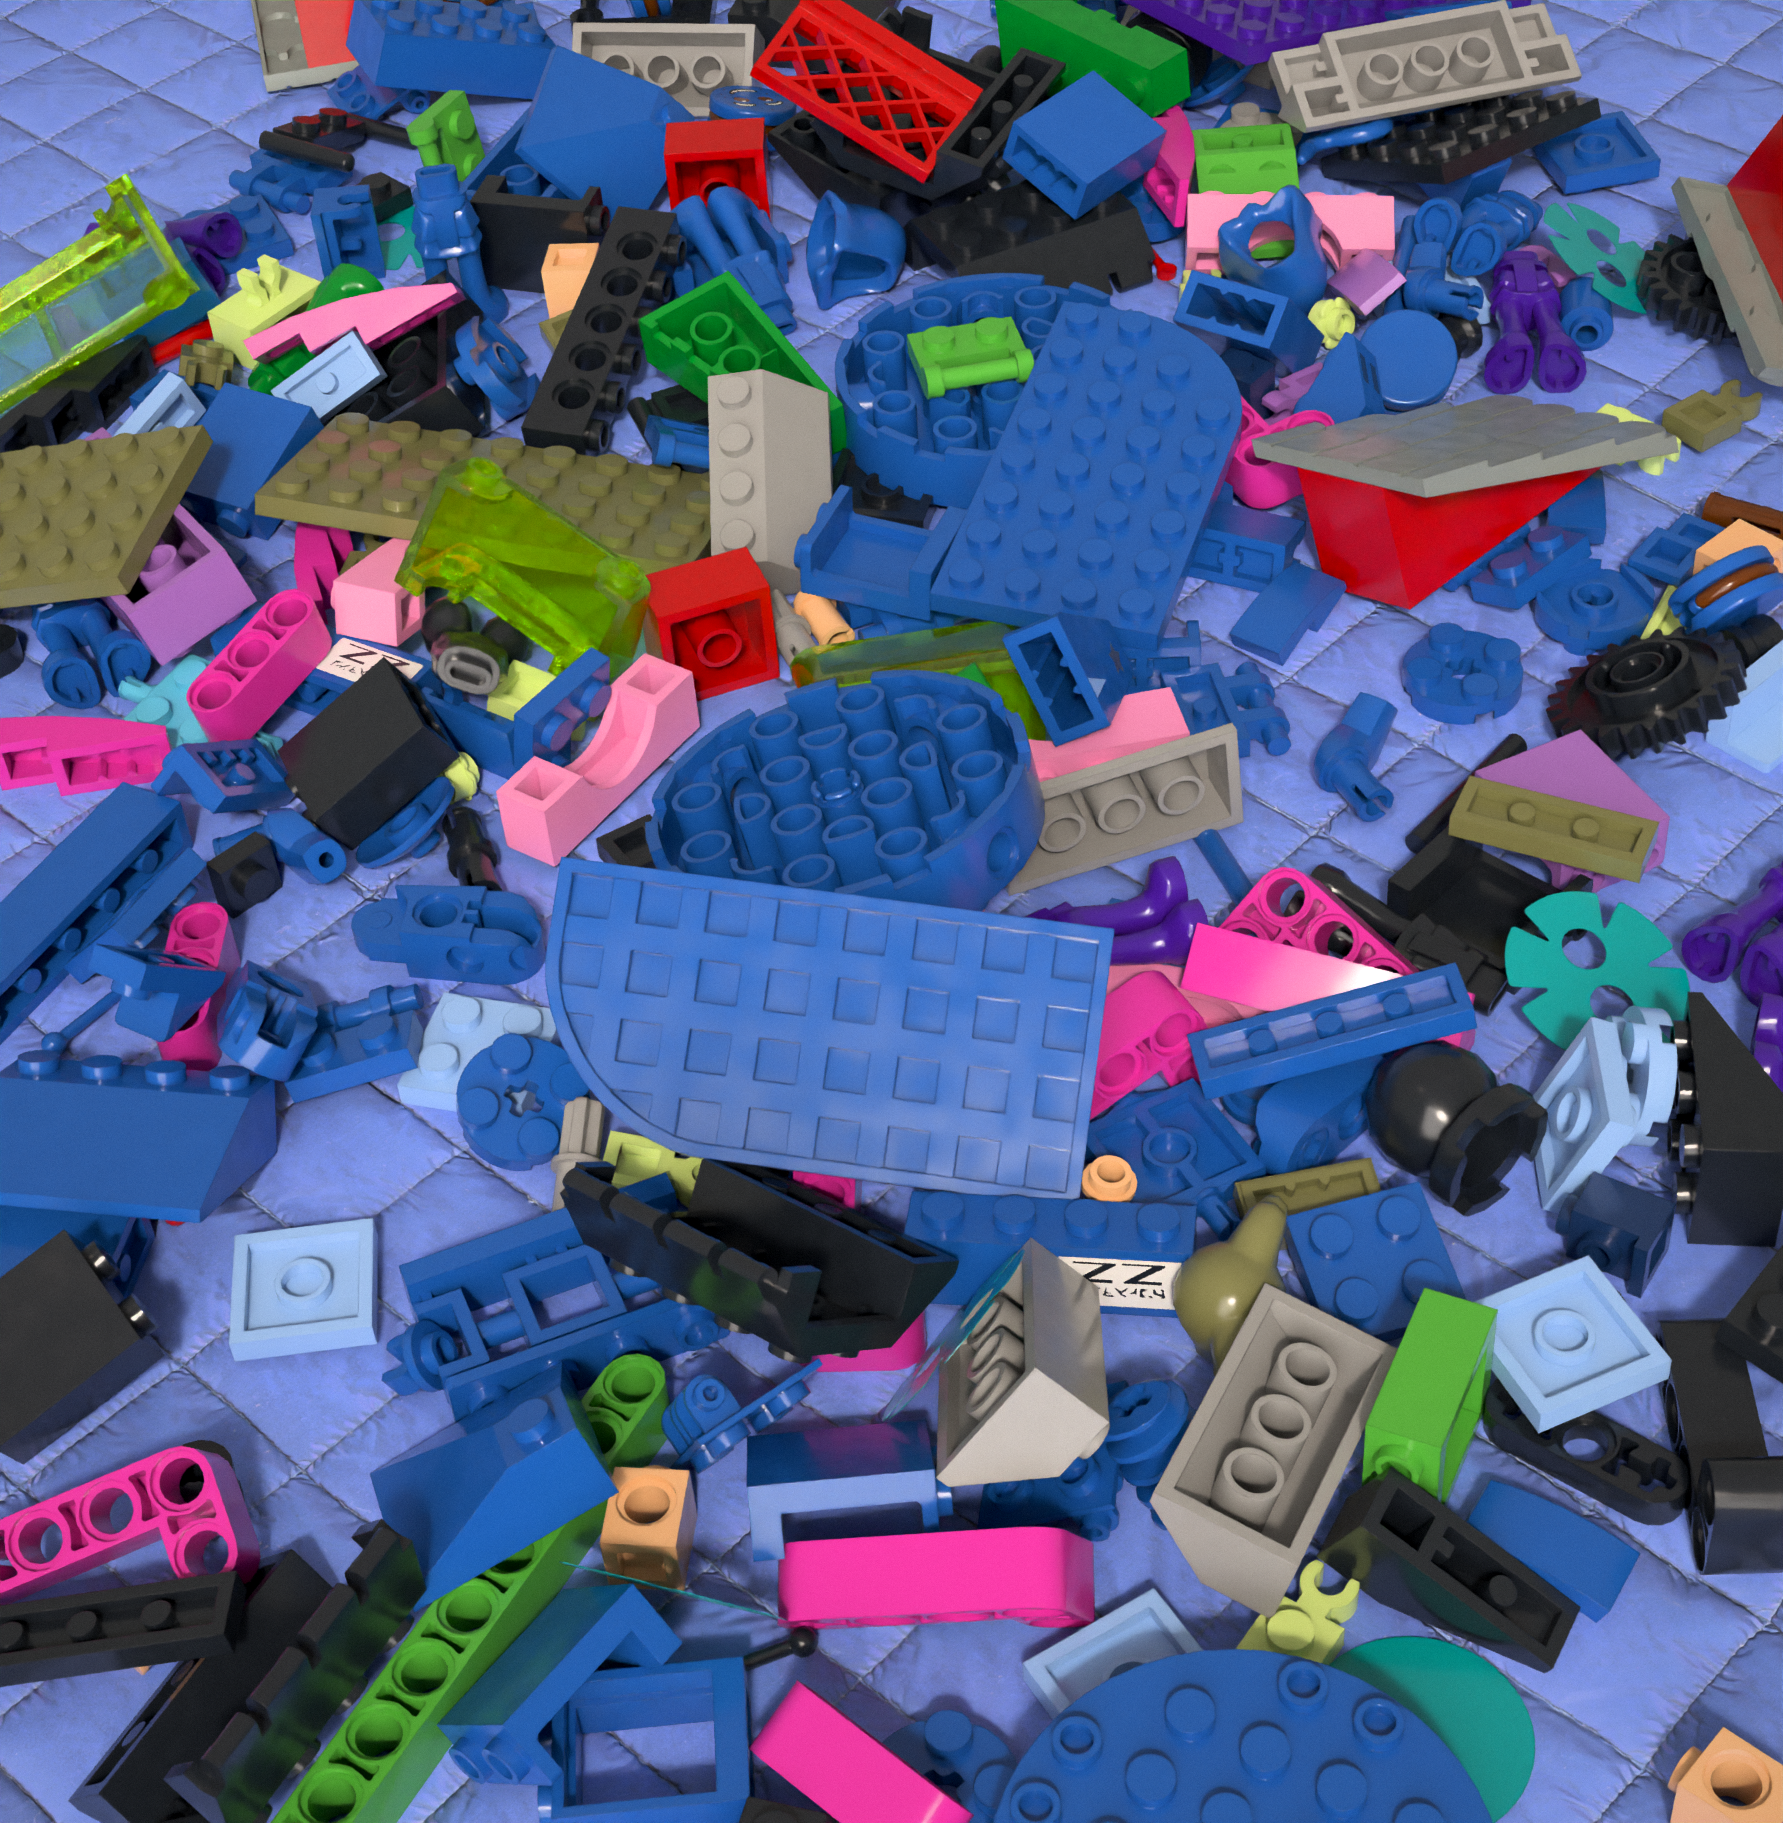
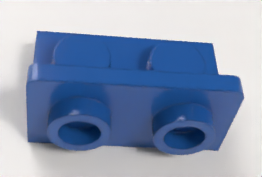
M257 739L181 744L166 755L162 762V771L151 784V788L158 796L191 793L196 802L210 810L212 814L287 806L295 796L284 781L287 773Z

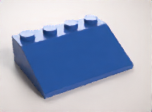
M33 1050L18 1055L16 1061L0 1071V1205L201 1223L277 1153L275 1080L265 1076L250 1075V1070L243 1066L228 1065L216 1067L210 1071L186 1070L185 1063L175 1060L155 1061L146 1066L125 1065L120 1057L113 1055H97L87 1057L82 1061L59 1059V1054L55 1051Z

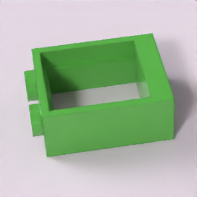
M1428 1288L1423 1289L1366 1422L1362 1487L1392 1466L1447 1507L1484 1414L1485 1397L1490 1388L1498 1309Z

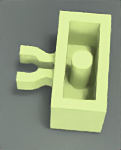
M265 254L257 258L260 267L259 276L257 273L245 268L236 272L242 290L207 312L214 341L223 344L224 351L233 352V362L253 370L258 361L253 360L243 340L292 316L304 313L314 292L321 283L316 279L279 265L277 259Z

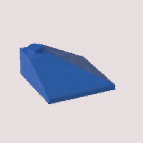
M557 45L551 49L514 152L571 200L582 199L589 186L600 187L603 206H607L609 209L611 224L618 206L649 209L667 180L664 161L666 123L694 122L695 117L660 86Z
M563 1361L370 1473L383 1520L398 1534L411 1539L414 1544L427 1589L412 1608L414 1613L619 1493L573 1379Z

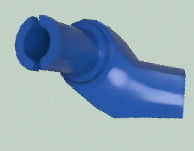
M1423 242L1416 244L1411 253L1405 274L1407 281L1403 283V297L1406 309L1422 311L1432 316L1439 312L1461 317L1468 321L1476 319L1479 313L1468 309V306L1482 309L1484 302L1482 288L1445 280L1447 252L1443 243Z
M1360 692L1339 725L1327 735L1320 745L1314 760L1313 769L1317 782L1323 790L1341 793L1363 821L1372 822L1386 814L1373 800L1375 797L1387 808H1391L1394 801L1393 793L1383 786L1372 774L1371 770L1378 761L1398 710L1384 699Z
M292 808L268 810L267 815L263 816V823L212 840L215 856H218L256 831L270 841L274 857L278 862H284L308 884L330 882L339 877L346 869L347 860L345 852L340 845L313 822Z

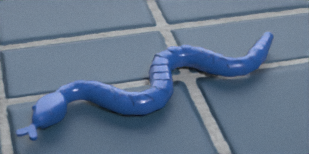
M1444 107L1366 121L1361 125L1331 129V131L1317 134L1301 144L1297 162L1300 165H1304L1317 152L1327 150L1328 148L1352 147L1353 145L1358 146L1360 143L1365 144L1366 142L1370 143L1382 139L1393 130L1392 120L1396 118L1401 119L1402 117L1407 118L1416 114H1427L1430 111L1433 112Z

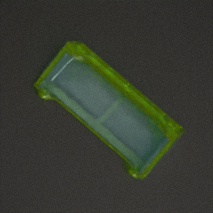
M127 174L105 186L111 198L110 207L106 213L102 208L92 213L100 227L0 288V414L26 399L53 379L79 366L165 311L178 308L189 296L200 290L165 222Z

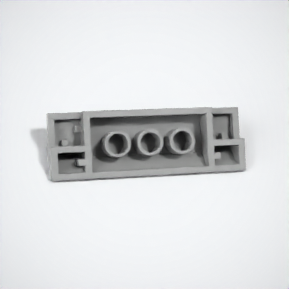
M1506 0L1326 32L1322 34L1319 43L1316 45L1272 52L1267 63L1282 104L1277 117L1303 133L1578 82L1582 77L1567 35H1556L1545 4L1540 3L1509 9Z

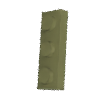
M1469 775L1450 815L1448 835L1640 883L1657 842L1659 822Z

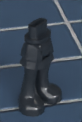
M447 596L435 600L427 607L421 623V634L426 649L432 658V673L449 687L475 695L491 694L500 683L507 679L509 666L513 660L522 662L525 658L529 644L526 629L521 621L513 616L498 615L488 620L479 633L472 632L473 615L466 603L457 597Z
M1325 862L1318 865L1312 871L1310 876L1323 883L1377 933L1395 944L1392 946L1420 971L1456 962L1467 992L1475 994L1474 1011L1487 1017L1492 1014L1506 994L1509 983L1507 974L1488 966L1489 957L1476 948H1471L1444 925L1436 926L1425 913H1421L1415 919L1398 913L1356 885L1345 871ZM1299 890L1294 894L1284 912L1285 917L1293 916L1300 911L1304 904V891ZM1348 926L1338 928L1328 939V950L1343 957H1346L1353 948L1354 939ZM1390 970V971H1389V972H1392V973L1399 974L1397 970Z

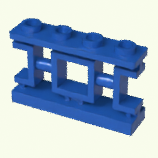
M666 1172L618 1189L619 1192H626L665 1213L682 1212V1210H678L676 1193ZM566 1207L399 1265L409 1307L415 1323L429 1320L447 1333L458 1330L467 1351V1357L437 1367L443 1391L448 1404H450L455 1423L561 1361L564 1362L569 1370L577 1391L591 1387L604 1368L613 1360L624 1355L641 1354L650 1356L660 1362L687 1351L703 1349L712 1342L726 1338L730 1334V1330L717 1325L713 1321L715 1313L702 1306L682 1304L666 1298L660 1292L662 1285L647 1277H634L620 1272L611 1275L606 1265L610 1262V1257L583 1243ZM591 1282L593 1283L603 1308L554 1326L540 1329L530 1304ZM655 1289L658 1290L662 1301L628 1313L623 1302L624 1300ZM506 1299L508 1300L511 1311L477 1323L474 1322L471 1315L472 1311ZM521 1337L524 1338L528 1349L493 1362L490 1361L487 1349Z

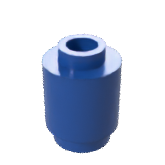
M1587 276L1571 280L1561 291L1559 297L1562 305L1559 312L1560 322L1565 333L1576 342L1581 351H1592L1602 347L1609 341L1614 329L1611 301L1592 288L1593 278Z

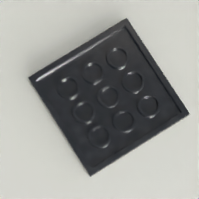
M1535 90L1517 96L1509 94L1446 106L1433 112L1430 111L1427 114H1416L1415 119L1406 123L1405 121H1394L1393 130L1382 139L1370 143L1366 142L1365 144L1360 143L1358 146L1338 147L1339 151L1321 158L1324 177L1446 185L1601 118L1598 98L1576 97L1575 91H1564L1544 97L1542 90Z

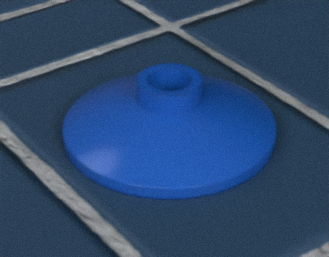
M1222 55L1211 63L1199 85L1193 88L1192 94L1184 107L1203 105L1218 98L1223 104L1235 100L1245 91L1246 86L1243 80L1251 72L1255 64L1246 66L1226 55Z
M447 777L434 778L360 843L356 852L358 863L367 869L390 863L407 853L413 858H419L431 850L441 837V833L436 829V826L450 805L455 791L454 784Z

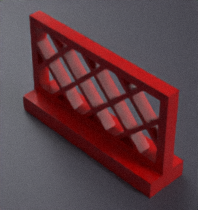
M800 0L798 6L756 61L750 73L751 77L923 184L935 168L937 150L976 104L983 91L976 84L842 0ZM794 31L817 46H799ZM824 59L829 74L810 75L805 60ZM837 59H840L860 73H842ZM792 61L797 76H785L769 65L771 62ZM867 86L872 101L853 102L848 87ZM881 86L904 100H886ZM835 88L840 103L826 102L818 97L816 89ZM910 113L915 128L897 129L891 114ZM924 113L947 127L929 128ZM878 115L884 130L873 131L861 123L859 116ZM921 142L927 156L926 161L922 162L906 152L903 143Z

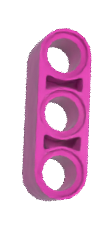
M289 589L277 593L269 599L192 682L187 690L186 699L209 742L251 739L331 649L332 639L309 593L300 589Z
M200 902L183 908L175 915L171 922L165 951L177 952L226 972L224 982L170 1039L165 1042L156 1041L162 1060L183 1062L186 1064V1070L210 1071L218 1065L223 1052L217 1044V1015L226 1000V987L237 967H241V958L226 910L216 903Z
M796 1680L749 1747L756 1756L840 1823H969L974 1816L973 1813L799 1680Z

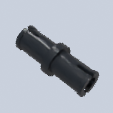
M469 807L453 809L456 827H454L452 817L448 814L444 816L442 821L443 832L449 844V850L446 855L449 871L459 880L460 886H486L487 891H502L494 870L497 864L496 851L492 843L484 836L480 815L476 810Z

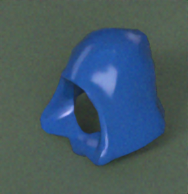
M1295 185L1282 187L1265 205L1248 203L1241 210L1238 217L1222 223L1218 229L1219 257L1225 275L1230 281L1290 298L1308 317L1314 304L1323 299L1327 288L1328 260L1320 242L1322 220L1315 213L1308 198ZM1282 221L1294 232V251L1287 258L1265 268L1251 256L1248 246L1254 228L1259 223Z
M827 190L817 204L806 247L808 276L819 309L823 310L831 309L837 302L848 297L879 293L890 289L894 285L905 261L907 245L905 231L893 216L873 206L850 204L831 190Z

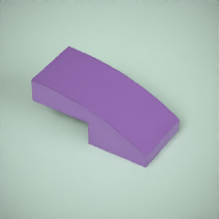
M1364 248L1327 280V286L1336 297L1344 298L1358 315L1366 316L1407 280L1400 271L1379 254Z

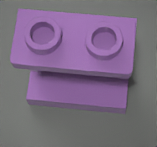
M1581 729L1475 771V777L1658 821L1657 842L1644 873L1660 865L1664 860L1670 816ZM1541 859L1552 872L1551 885L1562 891L1580 874L1593 879L1592 893H1597L1607 886L1624 880Z

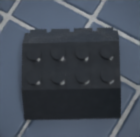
M909 6L902 10L901 15L896 8L887 7L875 22L983 89L976 104L937 150L935 168L923 184L813 115L814 119L810 124L841 167L859 173L868 179L883 182L904 190L911 195L920 196L932 201L984 175L1006 147L1013 122L1040 104L1065 72L1066 63L1021 47L999 74L929 48L933 15ZM839 61L842 73H860L843 61ZM867 86L848 87L853 102L872 101ZM881 86L886 100H904ZM835 88L816 89L818 97L826 102L840 103ZM910 113L891 114L897 129L915 128ZM924 113L929 128L947 127ZM878 115L859 116L861 123L873 131L884 130ZM921 142L903 143L906 152L922 162L926 161L927 156Z
M1025 179L1018 185L997 192L982 193L974 199L960 204L935 208L929 214L910 219L903 227L907 239L905 262L913 271L938 264L951 278L989 273L1044 275L1045 285L1069 289L1073 282L1093 287L1110 296L1113 295V289L1108 277H1111L1114 288L1118 293L1153 282L1152 262L1156 257L1137 207L1119 191L1075 220L1030 181Z
M702 1158L687 1212L665 1213L626 1192H619L616 1187L611 1185L616 1166L607 1161L576 1162L575 1167L569 1170L562 1180L565 1188L560 1192V1195L583 1243L610 1257L609 1266L626 1275L647 1277L662 1285L660 1292L666 1298L682 1304L702 1306L715 1313L713 1321L720 1327L737 1333L754 1334L769 1342L768 1351L771 1354L790 1362L810 1363L813 1356L827 1354L843 1358H856L859 1351L891 1348L955 1276L959 1260L771 1168Z
M382 1518L361 1525L351 1538L363 1550L344 1573L347 1586L337 1583L332 1587L293 1549L260 1559L257 1572L249 1582L244 1584L247 1593L235 1653L179 1661L68 1801L77 1810L101 1823H266L273 1810V1807L268 1803L269 1799L285 1778L290 1780L296 1777L317 1755L321 1747V1741L317 1738V1735L332 1715L337 1716L345 1712L364 1692L369 1681L364 1672L379 1652L384 1654L395 1647L412 1627L414 1617L409 1612L427 1590L413 1541L398 1534Z

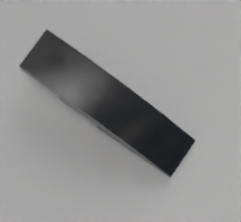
M137 334L90 357L53 379L11 409L0 419V453L23 450L34 445L45 447L67 444L76 440L83 432L94 433L101 427L107 430L131 406L129 397L156 376L146 336Z

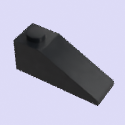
M1392 1466L1347 1497L1316 1556L1347 1580L1352 1578L1360 1582L1359 1589L1378 1603L1542 1673H1547L1554 1668L1581 1608Z

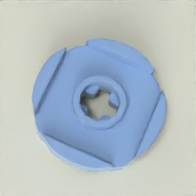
M1630 1006L1625 1010L1622 1017L1609 1015L1605 1020L1616 1023L1621 1052L1627 1060L1626 1078L1631 1104L1637 1112L1636 1131L1628 1145L1651 1147L1659 1139V1137L1649 1134L1653 1122L1667 1123L1672 1110L1677 1080L1676 1044L1662 1042V1032L1659 1025L1673 1026L1669 1014L1664 1009Z

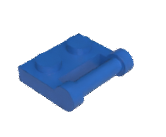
M648 414L644 436L652 448V464L670 467L671 463L674 462L709 469V426Z

